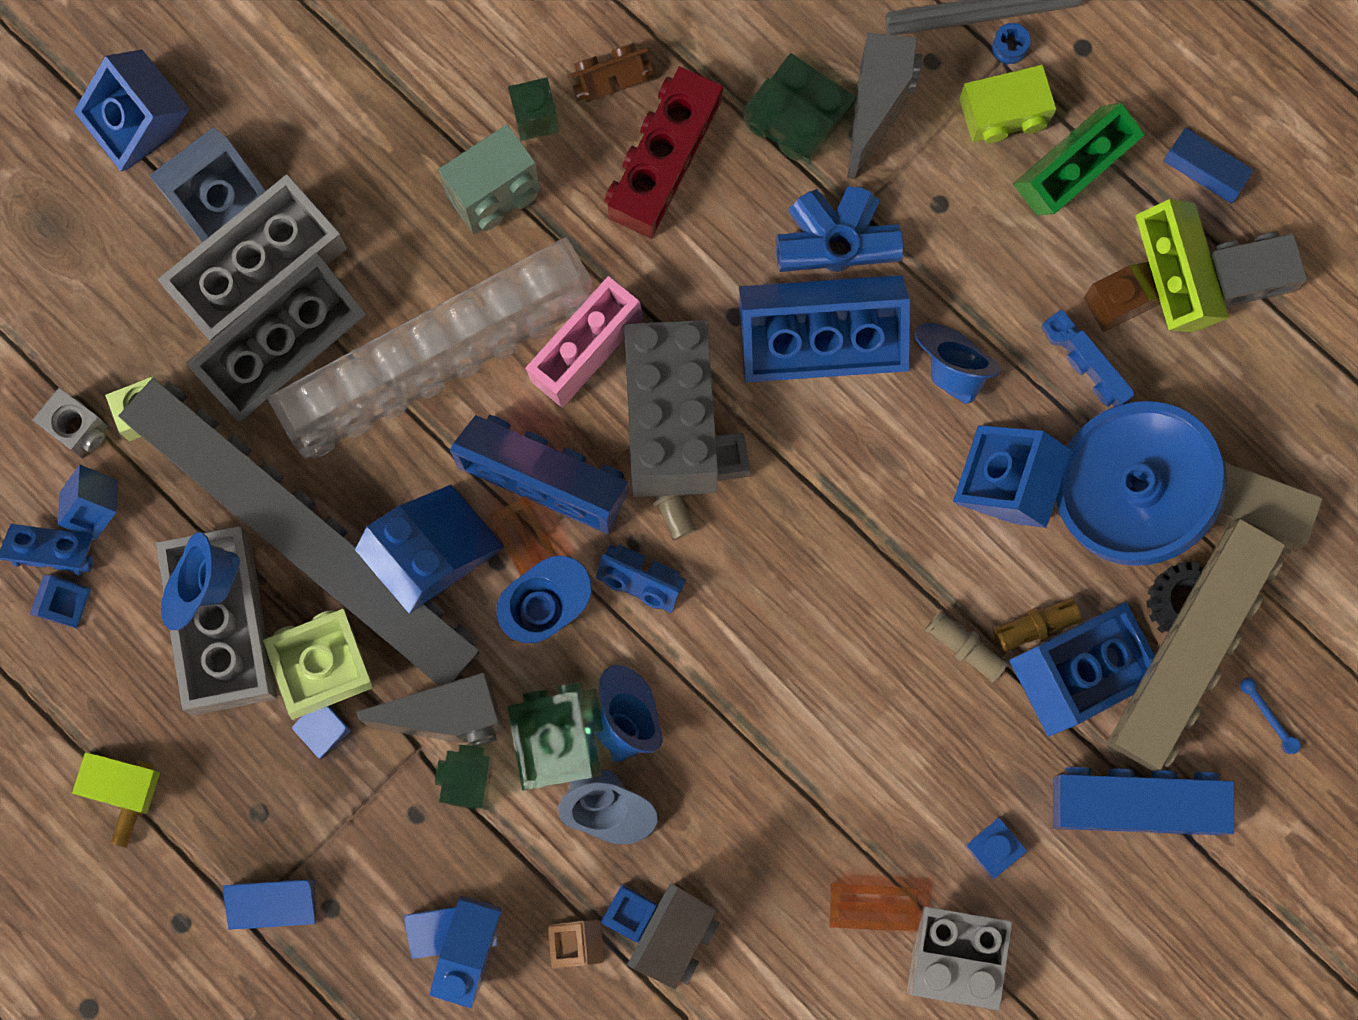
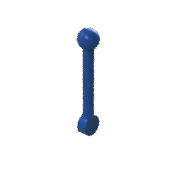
M1244 678L1240 683L1241 691L1251 696L1282 740V750L1286 754L1297 753L1300 750L1299 740L1289 737L1256 690V681L1252 678Z

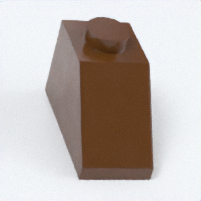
M1149 262L1129 265L1093 283L1084 296L1103 333L1161 304Z

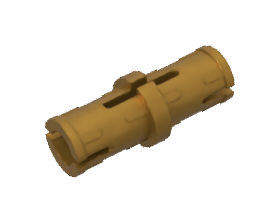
M1068 598L1039 611L1036 608L1026 612V616L994 627L993 634L1001 652L1005 653L1034 640L1038 642L1047 640L1048 635L1063 628L1082 622V618L1077 604L1074 603V599Z

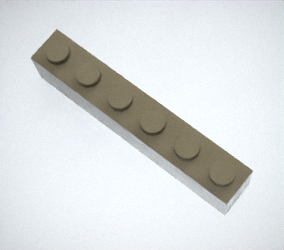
M1241 519L1227 526L1106 743L1108 746L1149 770H1161L1163 765L1169 767L1181 747L1177 743L1184 727L1190 729L1201 712V707L1197 705L1205 690L1210 692L1220 679L1222 670L1218 666L1225 653L1231 655L1242 639L1243 633L1239 631V628L1245 617L1251 618L1260 607L1263 595L1259 594L1265 581H1272L1281 569L1284 559L1279 556L1285 544Z

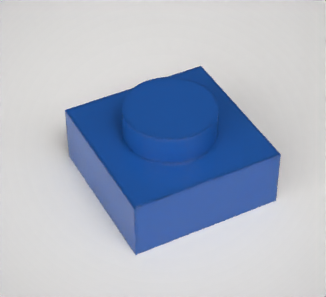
M996 818L965 845L966 849L992 879L999 876L1027 852L1000 818Z

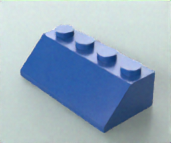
M903 275L739 286L740 330L745 383L909 371L910 298Z
M475 415L454 441L450 452L458 469L608 535L629 492V482L623 480L625 475L619 470L607 465H602L600 469L585 463L587 458L582 454L568 448H564L562 452L547 446L549 442L545 438L526 431L524 436L509 430L511 425L508 422L493 415H488L487 419Z

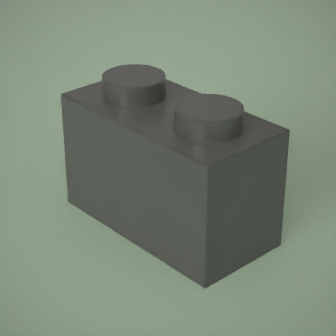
M1270 232L1256 237L1253 243L1240 245L1239 241H1229L1216 246L1215 251L1211 254L1226 307L1293 293L1307 281L1294 233L1279 237L1278 232Z

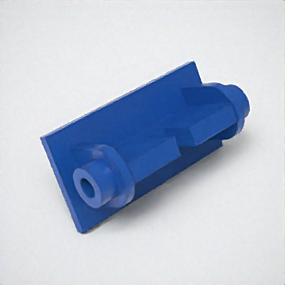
M10 524L0 549V560L10 561L15 567L28 565L46 568V566L54 569L72 571L76 575H82L83 572H90L93 566V556L88 555L94 536L91 534Z
M610 544L606 553L601 557L596 579L604 582L605 585L615 591H624L641 599L652 608L663 609L672 613L678 594L680 595L687 580L680 577L681 572L656 561H653L649 571L646 572L641 569L646 556L630 550L621 544L618 547Z

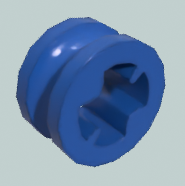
M1007 23L1001 26L996 32L992 44V52L996 59L1008 65L1022 61L1030 46V34L1020 24ZM1007 37H1014V42L1017 44L1015 51L1008 50V45L1005 43Z

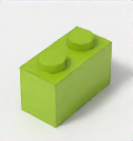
M1043 65L964 83L959 98L972 143L982 140L988 144L996 143L1007 138L1008 134L1023 131L1024 134L1039 132L1050 124L1056 111Z

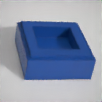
M621 885L601 923L639 943L658 904Z

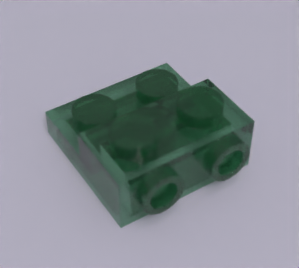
M790 53L772 78L768 77L746 105L743 120L746 122L749 130L761 138L769 137L779 144L780 150L786 156L795 161L801 159L809 165L855 104L856 97Z
M582 682L557 687L558 695L549 697L548 690L522 694L523 703L507 706L522 791L602 776L594 733L603 731L596 689L584 690Z

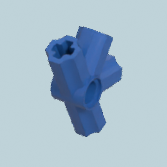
M847 186L836 212L819 190L815 189L801 196L788 209V213L803 232L776 235L777 266L779 267V272L822 268L840 272L850 266L901 262L903 258L902 232L899 229V224L868 227L880 200L866 189ZM841 242L845 244L849 252L844 255L836 254L830 249L829 244Z

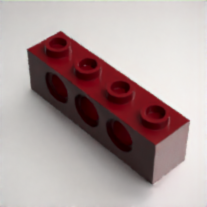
M681 66L678 67L673 78L669 76L665 78L658 94V99L661 102L656 112L649 111L640 129L643 137L638 147L632 145L629 148L622 164V168L626 170L620 182L614 180L606 193L604 203L608 204V219L651 239L654 237L722 103V85ZM683 111L690 117L686 121L676 122L669 116L673 112ZM665 145L671 148L672 152L668 156L659 157L653 154L652 150L656 146ZM640 180H649L655 185L652 190L647 192H641L634 188L635 183Z

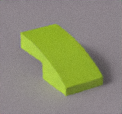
M85 752L72 794L147 814L160 772Z

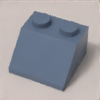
M215 127L211 128L149 175L172 207L202 243L266 191L229 140Z

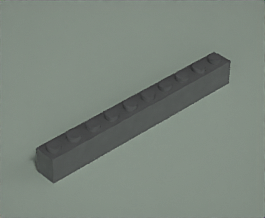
M152 378L118 415L130 428L438 686L457 681L480 654L479 650L474 647L478 639L460 624L455 629L446 624L441 619L445 612L432 600L427 601L409 614L355 551L356 547L344 538L348 531L331 516H328L325 521L311 511L316 504L299 489H296L291 494L279 483L284 477L265 461L260 467L247 457L251 449L233 434L228 440L215 430L219 423L202 408H199L194 413L183 404L187 396L170 381H167L162 386Z

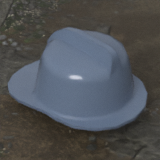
M605 769L588 770L584 773L573 772L570 776L568 793L562 797L558 806L559 818L565 825L615 844H632L641 841L653 832L657 824V811L652 803L640 794L626 789L615 773Z

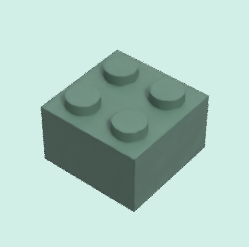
M508 124L438 169L447 199L473 235L480 230L485 232L493 229L503 220L504 214L515 207L522 209L536 199V193L540 191L536 163Z

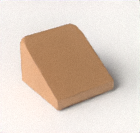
M600 920L548 925L551 969L601 964L604 962Z

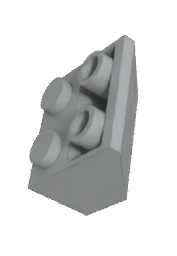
M924 907L913 947L906 994L1000 1011L1012 922Z

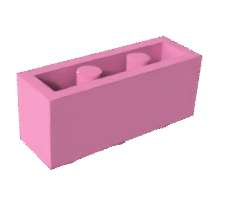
M608 276L527 365L525 369L532 384L563 408L625 339L624 324H638L644 318L640 301Z

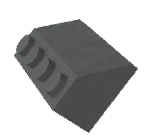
M315 252L190 358L186 364L224 408L240 423L366 314L322 258Z

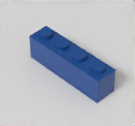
M1067 767L1065 768V775L1053 777V829L1221 836L1234 834V781H1220V773L1195 772L1194 780L1177 779L1176 771H1151V778L1134 777V770L1108 769V776H1091V768Z

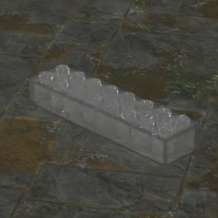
M566 236L273 393L267 398L290 441L303 458L306 459L309 456H312V458L321 457L334 449L335 445L333 443L346 436L356 438L366 433L372 427L370 423L383 416L393 418L403 413L408 408V403L420 396L424 399L435 396L445 388L444 384L458 376L460 379L472 376L481 369L482 366L480 364L493 357L502 359L517 350V344L530 337L536 340L546 336L554 329V324L565 318L570 319L593 293L591 277Z

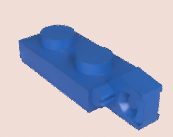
M1062 309L1042 324L1041 328L1051 345H1060L1069 351V354L1066 356L1067 360L1075 371L1080 375L1086 372L1096 384L1093 387V391L1105 406L1109 407L1112 404L1116 407L1130 403L1134 396V391L1083 330L1080 331Z

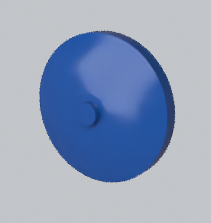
M1152 401L1132 402L1113 407L1087 422L1066 446L1072 451L1056 497L1057 507L1063 522L1075 539L1092 554L1104 560L1121 565L1144 566L1172 559L1184 553L1201 540L1210 530L1222 509L1227 489V473L1223 455L1217 442L1205 425L1179 407Z

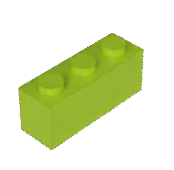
M1168 199L1136 214V220L1168 330L1196 332L1228 319V312L1196 204Z

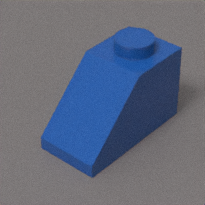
M460 896L438 959L429 996L472 1008L484 980L502 912L501 907Z

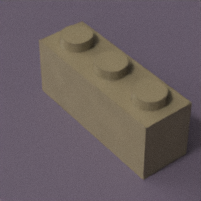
M1225 462L1227 489L1222 509L1215 523L1227 527L1230 523L1241 519L1285 544L1282 553L1296 552L1306 546L1322 498Z

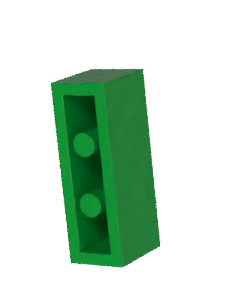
M1122 103L1103 105L1018 178L1013 185L1036 215L1055 214L1145 134Z

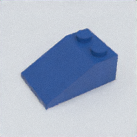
M450 484L401 504L368 525L355 551L410 614L503 550L504 545Z
M1127 602L1009 661L1049 737L1076 726L1132 696L1155 656Z

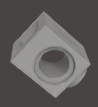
M60 388L56 390L32 420L81 458L87 452L91 453L99 447L105 437L104 431L108 427L98 416ZM81 417L82 424L80 429L73 434H66L68 422L74 418Z

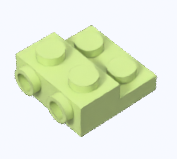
M344 609L322 612L316 615L310 622L297 627L287 626L281 628L273 636L263 640L285 706L292 720L373 688L363 661V655Z

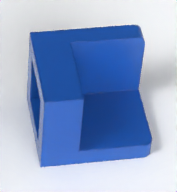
M79 464L60 491L58 525L77 533L91 534L94 536L93 539L97 540L117 513V480Z

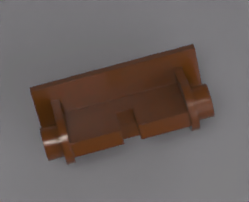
M631 43L611 50L614 57L612 59L599 63L597 56L574 63L576 71L567 74V77L573 78L577 76L579 84L572 86L577 101L585 99L586 102H590L593 99L613 93L609 77L612 76L616 77L620 90L641 82H647V77L653 75L652 66L649 60L642 61L640 54L648 52L647 47L636 50L635 44Z

